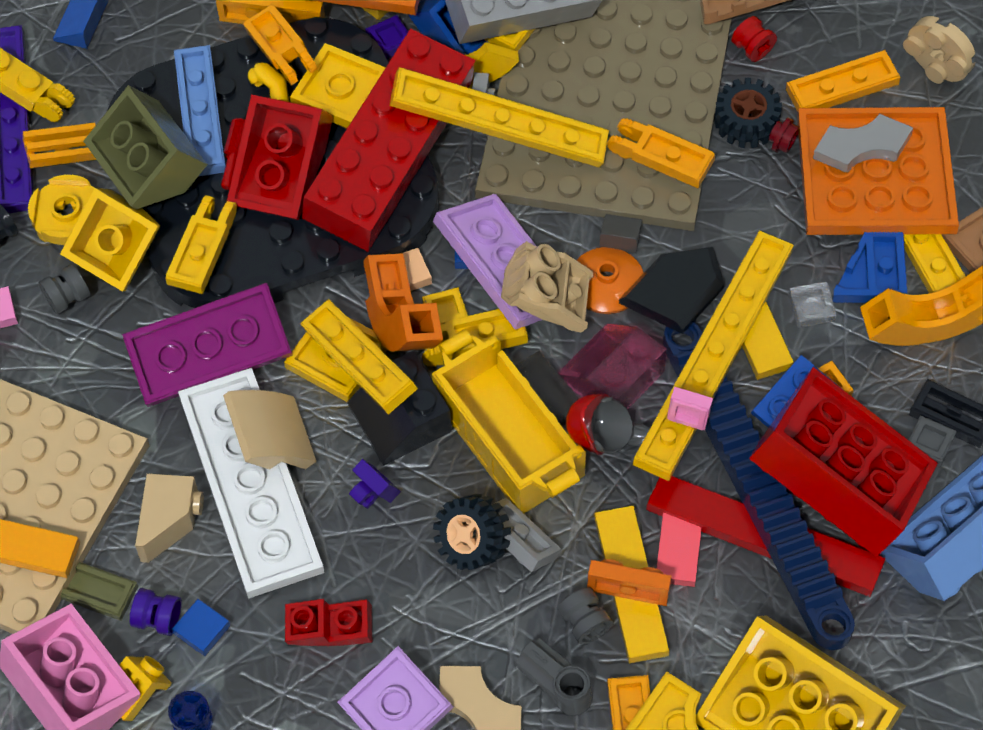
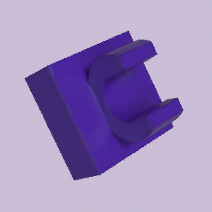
M364 459L352 469L362 481L352 488L349 495L367 509L377 500L378 496L391 503L401 492L375 466Z

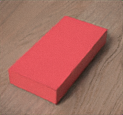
M663 512L656 569L661 570L666 575H671V584L695 587L702 527Z

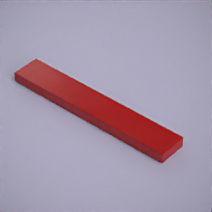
M671 476L669 481L659 477L648 500L647 511L662 517L664 512L702 527L701 532L772 559L743 503ZM807 528L809 534L812 533L814 536L815 546H819L821 549L822 559L827 560L830 574L834 573L836 584L871 597L886 558L879 555L876 557L866 550Z

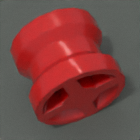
M751 16L744 20L736 28L731 38V42L737 48H743L746 51L745 55L752 62L759 61L765 57L777 41L776 34L772 30H765L762 27V21L757 16Z

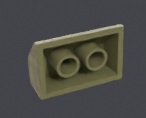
M129 85L84 140L86 146L117 189L134 209L185 193L208 165L159 100Z

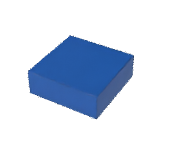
M197 599L172 628V631L179 639L203 656H206L229 629L230 623L229 620Z

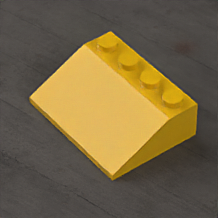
M765 615L757 616L696 714V724L705 730H891L906 705Z

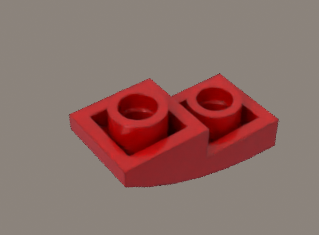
M324 599L285 604V642L288 645L342 646L372 643V605L367 599L328 604Z

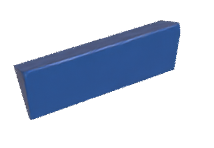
M70 0L53 40L87 49L109 0Z

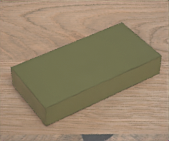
M79 562L69 586L61 592V599L122 621L138 588V584L135 581Z

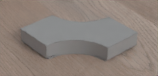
M879 114L869 124L858 128L846 129L830 125L814 150L813 159L846 173L852 169L853 165L855 166L865 160L885 159L894 162L897 161L912 136L913 127L882 114Z

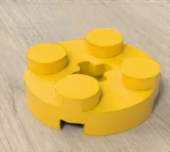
M78 175L55 176L48 180L49 185L43 187L40 191L37 188L31 195L28 204V214L40 240L57 245H65L95 189L91 186L90 181ZM67 204H71L74 210L68 215L57 213L58 210H64Z

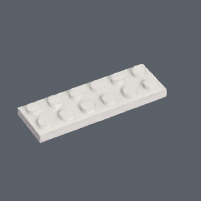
M252 368L178 391L248 599L325 573L287 464L280 462L269 470L244 460L223 395L228 391L260 390Z

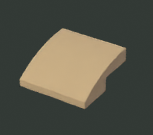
M264 390L228 391L223 395L245 462L269 470L280 462L302 469H307L317 462L293 396Z

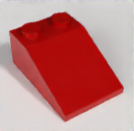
M251 94L227 201L236 203L237 207L299 220L303 210V198L316 177L326 151L333 115L323 109Z

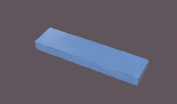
M210 45L174 50L183 133L208 164L199 176L224 173L226 164Z

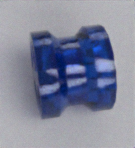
M184 691L177 694L171 700L168 707V716L174 730H211L213 715L206 698L201 693Z

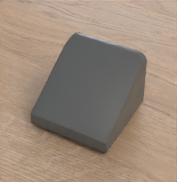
M606 214L601 228L599 248L607 247L636 253L642 219Z

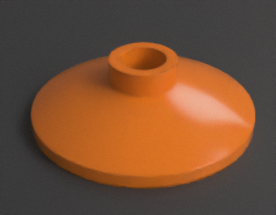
M607 247L592 249L581 255L576 261L593 271V278L589 280L586 309L601 314H614L628 309L619 304V299L644 273L639 262L626 251ZM611 272L613 275L603 276L601 273Z

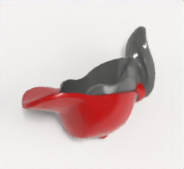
M602 393L590 394L579 398L571 405L566 416V428L570 438L577 445H581L584 449L599 455L603 453L613 454L622 450L626 445L641 446L650 430L645 425L632 423L627 408L621 402Z

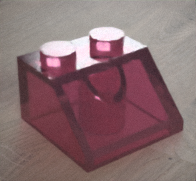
M606 324L557 373V378L581 397L590 394H607L621 402L628 410L665 372L667 349L638 327Z

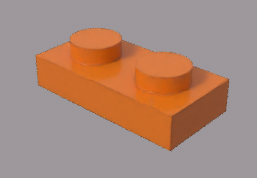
M604 559L601 562L591 560L587 588H592L596 593L667 606L671 575H666L661 570L652 567H643L641 569L625 567L622 563L611 559Z

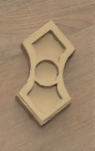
M440 666L439 691L454 706L449 711L450 713L463 717L474 730H521V705L506 703L493 695L483 680L481 666Z

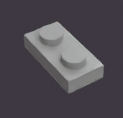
M504 498L495 502L503 507L498 512L499 515L507 514L509 518L508 521L503 522L504 528L511 527V534L504 536V539L510 541L509 547L506 549L516 557L520 564L532 573L556 560L562 549L509 499Z

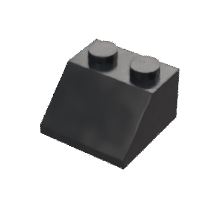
M414 350L392 360V362L414 382L418 389L389 415L361 387L347 402L383 466L452 432L451 411Z

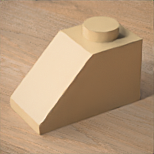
M146 475L135 543L141 562L149 563L194 529L195 516L202 515L204 495L203 492L198 491L193 476Z

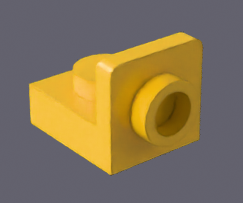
M126 656L119 665L141 693L140 698L121 717L123 721H133L156 689L167 690L172 684L163 674L165 671L164 667L150 656Z

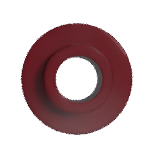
M788 117L783 123L777 121L768 139L773 142L772 151L788 153L794 145L800 127L793 124V119Z

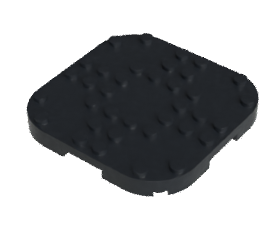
M320 17L289 23L303 41L308 50L307 52L313 60L323 45L327 43L383 67L388 65L387 59L378 43L368 33L353 24L337 19ZM250 35L211 47L224 149L231 121L236 118L246 120L251 94L270 98V91L266 85L263 84L260 87H256L255 83L251 84L248 79V71L254 68L256 63H268L275 69ZM299 57L288 63L295 70L298 82L290 85L287 81L289 102L291 94L307 71ZM175 59L137 72L118 89L109 104L108 110L129 85L159 100L183 132ZM332 122L326 151L316 177L347 128ZM427 155L369 252L302 219V213L299 220L237 207L233 224L229 229V234L203 294L167 285L165 277L191 216L196 214L205 195L214 197L215 208L210 219L218 220L227 202L229 190L221 187L224 173L198 176L185 193L142 207L160 225L146 252L157 283L165 294L178 305L182 306L184 303L190 307L197 308L264 283L268 284L274 303L283 301V292L352 270L354 277L366 274L363 261L368 255L404 253L420 248L427 240L426 235L434 223L435 214L439 212L437 177Z

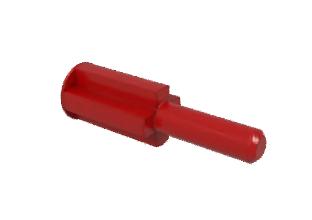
M236 118L231 121L224 149L227 163L221 182V187L225 190L230 189L245 119Z

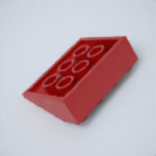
M814 367L805 376L749 458L765 473L775 478L796 497L802 499L827 521L833 523L854 539L858 545L864 547L876 557L904 531L938 464Z

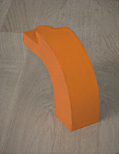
M404 254L368 255L363 261L370 295L365 303L372 328L381 345L391 352L435 348L443 340L437 303H414L410 291Z

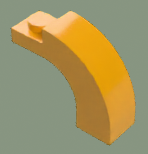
M983 266L955 284L933 293L910 295L889 288L860 307L869 340L887 345L912 346L945 340L983 324Z

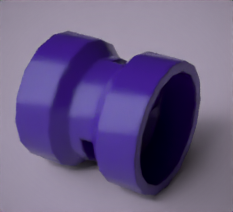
M140 588L132 603L130 626L139 629L151 627L155 628L159 634L172 636V628L179 621L181 614V597L169 594L161 597L157 596L153 590Z

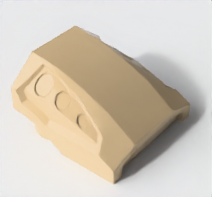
M526 241L516 248L505 268L501 298L512 307L517 306L542 320L581 333L588 327L585 317L589 280L593 278V271L566 253L556 252L547 244H541L537 247Z

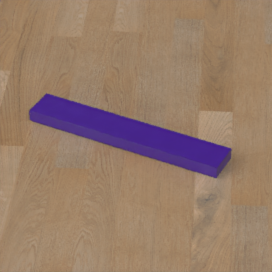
M22 25L0 28V48L26 64ZM0 93V205L8 213L28 211L29 200L33 194L32 168L29 167L22 136L23 131H30L29 111Z

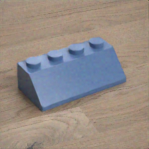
M983 455L911 516L904 531L880 553L919 593L945 601L947 598L958 593L961 586L973 575L983 570Z

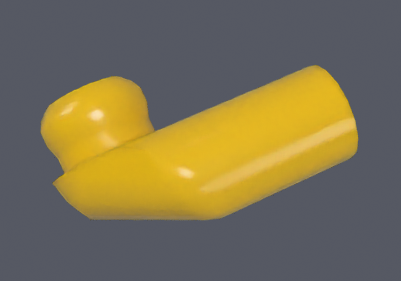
M264 62L256 63L254 68L248 71V79L251 84L255 83L256 87L264 84L269 88L271 99L289 102L286 78L272 66Z

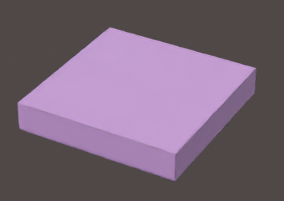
M399 646L338 701V704L362 730H430L454 708Z

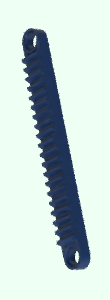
M695 322L683 333L690 336L693 341L686 346L678 345L672 340L674 335L680 334L679 332L667 326L665 327L662 345L677 377L682 372L703 333ZM726 375L713 398L705 431L812 638L824 649H842L850 642L855 626L853 615L843 598L842 588L837 587L834 573L830 574L827 560L822 559L820 547L815 546L814 536L812 533L809 534L806 521L801 519L799 507L794 506L792 494H788L784 485L768 473H765L749 459L760 441L759 432L753 429L752 419L747 417L746 408L744 405L741 406L739 394L734 393L733 383L731 380L728 381ZM829 619L837 620L842 624L844 632L840 635H830L824 631L822 623Z

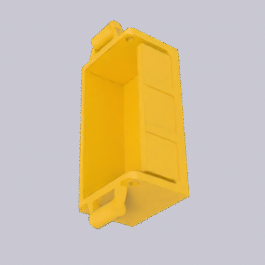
M464 329L438 344L444 366L431 373L432 381L451 411V424L506 498L522 513H526L550 497L554 498L578 483L585 476L586 451L581 445L574 443L557 421L555 415L550 412L532 389L527 379L522 376L505 352L501 351V342L496 336L484 342ZM471 343L475 345V347L455 359H449L450 355Z

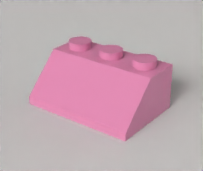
M72 603L1 640L0 669L46 730H109L140 698L141 693Z

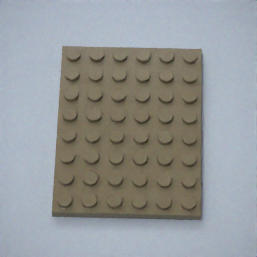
M602 0L592 17L536 28L518 51L519 62L501 77L497 97L609 130L608 140L613 135L626 138V136L619 133L617 126L621 119L628 118L646 126L648 124L709 150L732 18L712 24H704L700 0ZM488 135L475 189V197L480 199L496 194L504 203L605 218L606 214L642 219V224L694 231L703 181L699 188L693 187L631 160L632 158L625 159L620 157L618 154L612 153L607 146L604 163L598 168Z

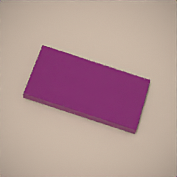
M267 283L122 334L147 407L179 397L178 391L249 368L254 370L293 356Z

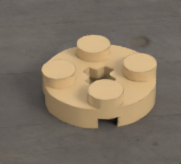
M926 16L918 20L910 29L908 37L903 42L905 51L913 56L925 69L926 76L932 82L941 84L944 80L950 82L963 80L975 66V62L972 63L971 59L975 55V50L968 37L951 23L947 27L936 23L939 20L938 17Z

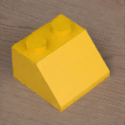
M95 188L60 255L120 291L125 292L160 225L143 208H132L125 198L115 191Z

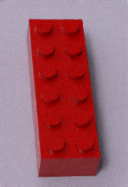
M410 28L303 198L302 219L369 252L447 124L443 121L389 106L397 70L401 67L469 88L472 83L476 60Z

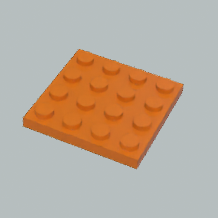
M945 107L798 108L797 122L800 127L798 135L806 235H863L864 232L957 234L959 221ZM879 114H882L913 127L912 136L897 161L894 162L885 159L865 160L856 164L846 173L813 159L814 150L830 125L846 129L858 128L869 124Z

